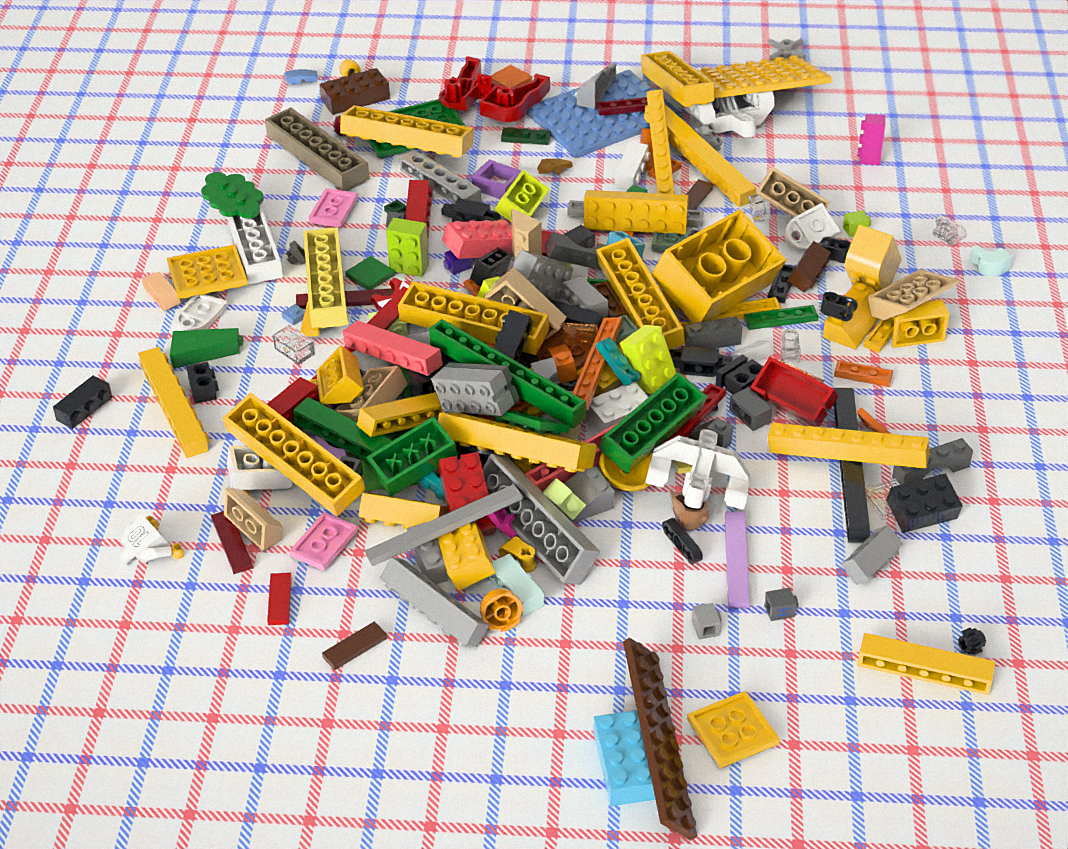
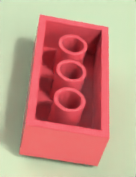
M505 220L447 222L442 241L458 259L481 258L497 247L513 255L512 227Z

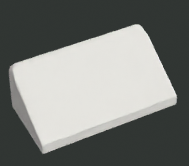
M758 340L733 352L731 357L736 359L743 354L748 358V361L753 359L759 362L773 355V350L769 341Z

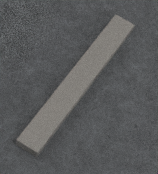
M513 484L364 550L370 564L375 566L391 557L402 554L523 499L522 495Z

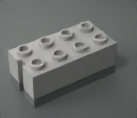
M448 363L431 378L441 407L445 412L502 416L519 400L517 390L510 382L512 377L508 366Z

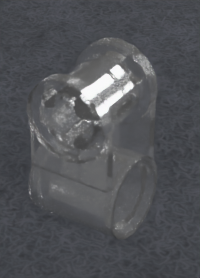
M941 215L936 217V227L933 229L935 237L951 246L966 238L967 231L962 225H959L947 216Z
M793 329L784 330L781 340V362L788 360L800 363L801 348L799 346V334Z

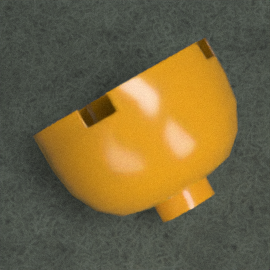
M498 588L489 591L483 597L480 603V615L482 620L489 624L488 628L490 630L501 629V632H505L514 628L521 620L520 616L523 612V606L520 599L511 590Z

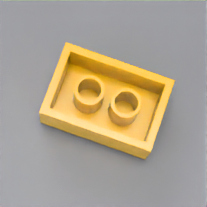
M475 521L438 537L447 573L458 591L496 573L485 537Z

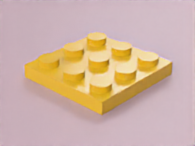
M746 691L687 714L688 722L720 769L774 747L780 742V738Z

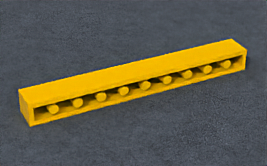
M664 103L669 143L738 207L755 201L757 188ZM647 105L645 106L644 119L650 124Z

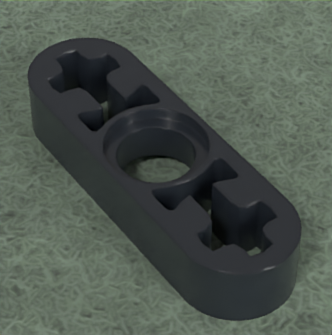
M670 518L662 522L665 535L690 564H695L703 559L700 547L676 519Z

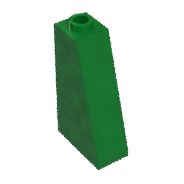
M239 328L173 331L170 348L172 367L175 369L240 354V346H243V335L239 334Z

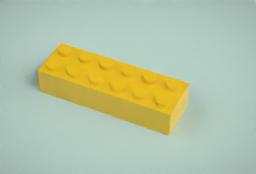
M586 190L584 196V227L594 230L651 233L655 231L658 233L686 234L689 195Z

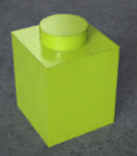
M864 210L844 214L843 229L849 237L855 236L859 225L868 228L871 226V219Z

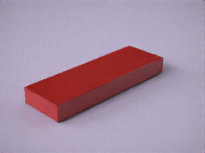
M291 572L270 573L268 625H289Z

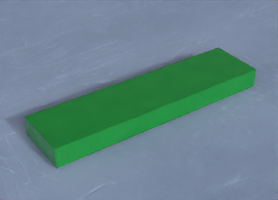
M814 305L744 314V321L748 330L818 321L819 318Z

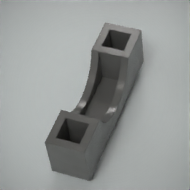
M551 232L545 244V249L549 258L602 270L598 263L596 250L607 245L598 243L595 248H585L571 241L566 235Z
M963 438L930 449L927 468L894 465L892 478L898 485L921 480L938 467L947 466L953 473L969 468L973 449Z

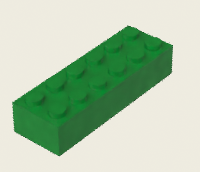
M678 372L603 435L598 449L628 474L654 451V448L664 443L703 408L708 396Z

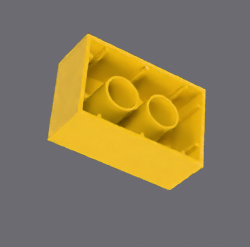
M739 209L666 249L651 276L692 323L710 321L771 285L786 259L745 213Z

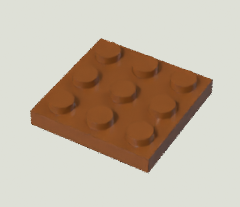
M565 325L543 341L536 356L539 357L538 361L549 359L548 348L566 344L573 356L577 372L584 367L594 342Z

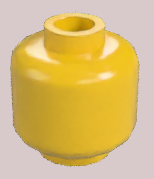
M352 59L342 61L339 66L342 76L361 72L360 66Z

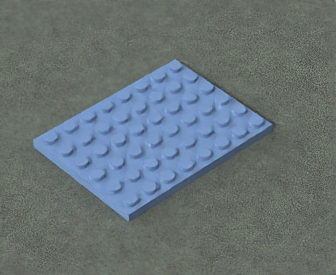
M625 70L616 74L615 79L600 102L647 97V92L654 90L632 71ZM579 88L540 101L530 107L526 113L544 130L551 131V137L575 158L642 133V128L650 129V124L644 119L645 111L599 116L597 108L593 109L577 105L575 93ZM664 99V103L682 119V113Z

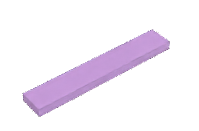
M725 512L728 608H749L745 512Z

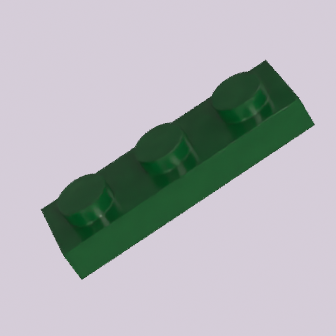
M503 128L501 142L549 145L551 131L544 129Z

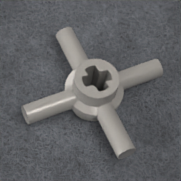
M770 38L767 44L778 49L777 52L770 55V60H775L776 57L789 58L791 55H798L799 58L805 60L806 55L796 51V47L804 43L803 39L800 38L795 42L785 39L779 43Z

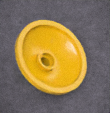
M602 452L599 459V467L604 478L614 487L624 491H640L651 485L645 482L653 454L651 453L627 474Z

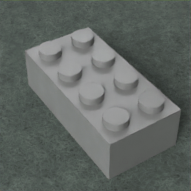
M522 249L513 266L546 298L558 301L562 297L563 282L571 279L574 270L558 260Z

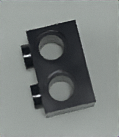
M753 359L726 375L725 390L733 395L745 388H750L763 366Z
M208 362L186 366L194 403L216 400V392L219 391L217 380L213 381L216 379L214 368L210 369Z

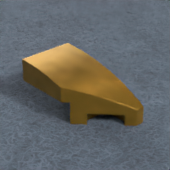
M542 159L537 170L539 174L556 171V174L560 175L562 174V169L571 168L573 164L571 161L564 159Z

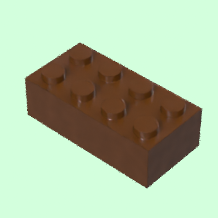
M377 68L319 84L321 100L332 115L345 112L353 105L363 107L390 99L389 82Z

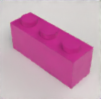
M865 114V120L861 121L863 134L859 136V144L862 145L861 148L858 147L857 157H860V164L880 165L886 115Z

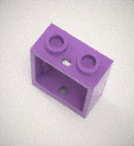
M489 159L471 176L472 184L480 188L481 193L501 200L522 170ZM496 176L507 180V182L501 184L490 179Z

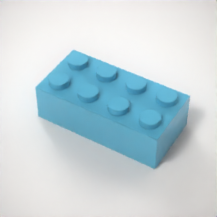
M637 710L594 716L593 734L610 806L655 800Z

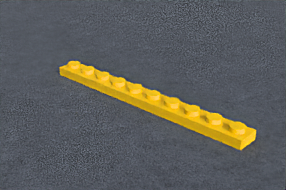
M663 90L648 91L647 101L657 193L675 194Z

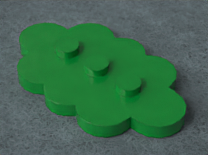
M213 172L205 177L206 185L202 187L201 195L203 199L209 201V205L212 208L219 209L221 215L225 217L239 215L245 219H251L259 215V205L264 201L262 191L255 189L253 182L246 181L245 177L241 174H230L227 176L222 172Z

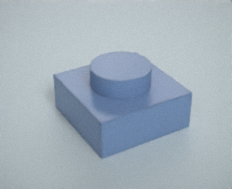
M294 304L281 312L282 318L294 326L303 320L305 310Z

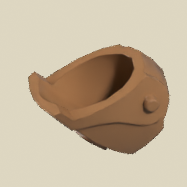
M672 489L670 490L673 504L672 509L683 529H698L706 523L709 518L707 501L702 503L701 508H691L684 504L683 492L675 493Z

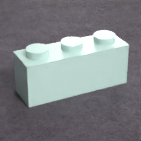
M507 554L493 561L496 573L489 576V579L497 588L511 590L520 599L523 606L522 617L544 606L545 593L543 588L533 581L532 576L522 569L518 560H514L510 554Z

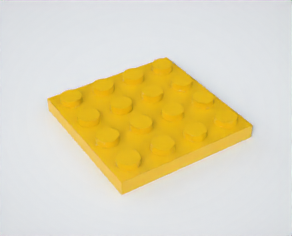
M235 244L167 258L178 299H186L195 295H205L210 292L224 291L225 289L240 288L248 285Z

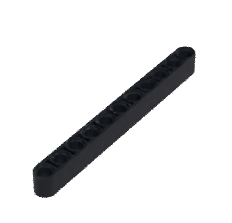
M834 387L838 395L834 403L836 429L859 431L854 388ZM839 460L848 543H863L870 536L862 462Z

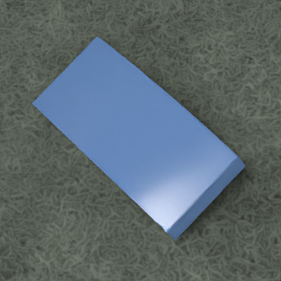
M296 69L284 72V78L287 83L295 85L301 84L302 79L306 82H317L318 74L315 70Z

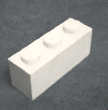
M629 141L614 174L615 186L629 189L632 185L639 184L641 172L644 173L646 161L649 162L651 153L648 152L647 144Z

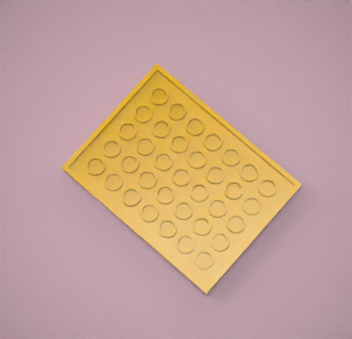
M791 55L789 58L776 57L775 60L761 59L760 62L746 61V64L731 63L730 66L716 65L715 68L706 66L697 70L714 82V98L832 83L830 75L803 58H799L798 55Z

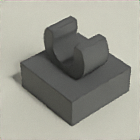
M294 240L289 244L290 250L286 253L289 257L287 260L291 264L297 260L303 264L306 262L305 250Z

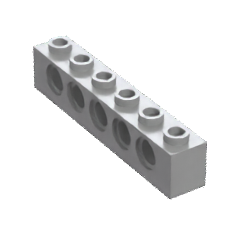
M412 149L399 156L400 170L415 180H429V185L433 187V191L455 204L459 199L481 202L480 188L417 150Z

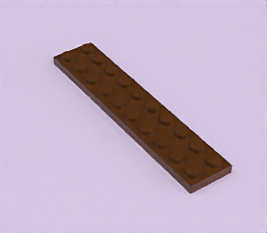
M629 637L623 641L660 824L692 840L697 837L696 821L691 809L692 802L687 791L688 784L683 773V763L680 759L679 745L675 737V727L671 719V709L667 701V691L663 683L664 677L659 665L660 659L654 651H650L640 642H636Z

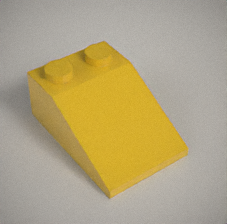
M943 300L926 301L896 317L891 347L896 348L945 341L950 313Z

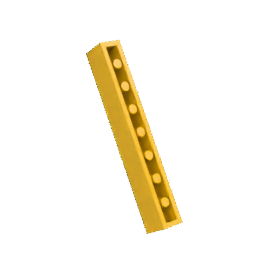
M160 347L139 352L138 357L141 369L185 457L189 458L208 452L207 443H210L207 432H203L201 420L197 421V413L194 408L191 409L189 397L185 398V390L183 386H179L180 382L177 374L173 375L174 370L172 364H168L166 353H162Z
M772 423L768 433L770 453L917 468H927L930 456L929 437Z

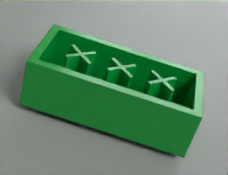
M433 416L366 458L370 471L391 497L436 470L439 459L458 456L455 442Z

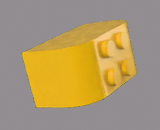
M862 225L858 226L845 260V270L852 284L855 282L863 283L873 287L876 292L892 284L902 260L893 235Z

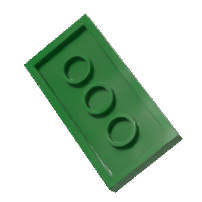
M507 410L502 416L490 415L496 417V421L504 423L509 421V425H521V428L533 430L534 428V432L542 434L549 431V434L560 436V432L569 433L570 425L520 411Z

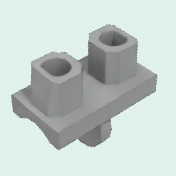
M712 123L697 127L694 130L717 152L721 150L720 146L723 144V140L721 137H714L712 134L715 131Z

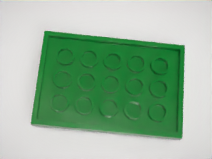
M439 99L388 111L466 126L456 111L444 106ZM373 139L367 140L378 158L412 150L404 145L394 146L388 142L379 143Z

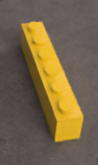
M434 392L361 408L357 426L370 437L417 427L433 416L437 417L439 413H445V411L441 407L437 393Z
M864 633L857 666L989 695L995 661Z

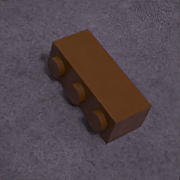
M813 241L787 281L802 292H805L808 287L812 289L824 271L823 269L830 261L827 258L831 252Z

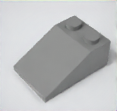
M596 466L586 469L585 472H578L564 483L586 504L573 520L560 510L572 523L614 508L615 491Z

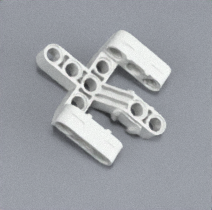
M772 91L743 94L742 98L754 106L738 109L735 96L714 98L713 102H708L706 105L693 104L692 107H684V110L695 116L704 125L712 123L716 134L734 131L742 137H753L756 135L755 126L761 125L774 108V95ZM712 105H714L715 108H719L721 113L715 114V110H713Z
M702 429L698 441L677 436L654 448L645 483L663 488L667 483L672 460L690 464L692 469L691 472L686 473L683 486L684 504L691 508H701L702 503L708 498L711 489L712 478H709L710 470L729 475V481L725 491V505L743 510L748 495L750 473L736 451L716 446L718 437L716 432Z

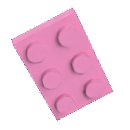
M326 188L309 216V223L341 228L358 199L357 193Z
M323 512L289 550L290 556L324 571L358 532V526Z

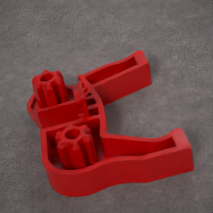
M467 56L465 58V65L461 68L458 77H452L444 81V90L439 93V101L448 108L467 111L477 99H480L481 116L500 122H514L523 118L530 107L539 103L550 91V77L536 73L533 81L515 88H508L507 86L492 83V76L481 74V59Z

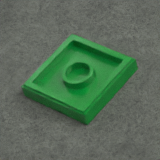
M372 256L345 271L347 278L366 290L374 289L395 275L393 269Z

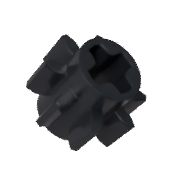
M976 628L962 630L963 635L958 639L961 650L968 654L973 653V655L983 652L981 647L986 644L983 632Z

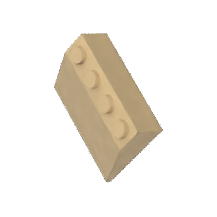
M919 269L868 296L871 316L880 320H887L908 312L959 284L960 281L959 279Z

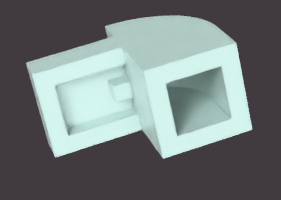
M975 245L971 250L970 262L978 266L979 274L994 277L1010 270L1013 256L1001 248L989 253L980 246Z

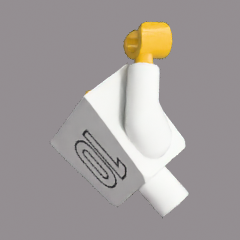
M140 514L134 522L127 525L124 534L121 536L120 540L127 548L118 557L126 565L134 557L140 562L146 563L159 557L171 556V554L173 558L181 559L184 556V550L181 549L179 543H174L172 548L170 547V543L157 531V519L154 520L150 515L145 518Z

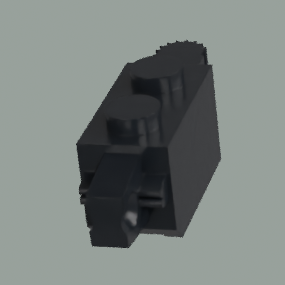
M459 199L455 204L445 203L441 208V214L451 217L452 222H469L471 220L498 221L501 219V215L498 212L490 210V204L467 199Z
M682 346V350H669L674 367L680 368L682 375L714 377L717 370L733 361V357L719 354V349Z

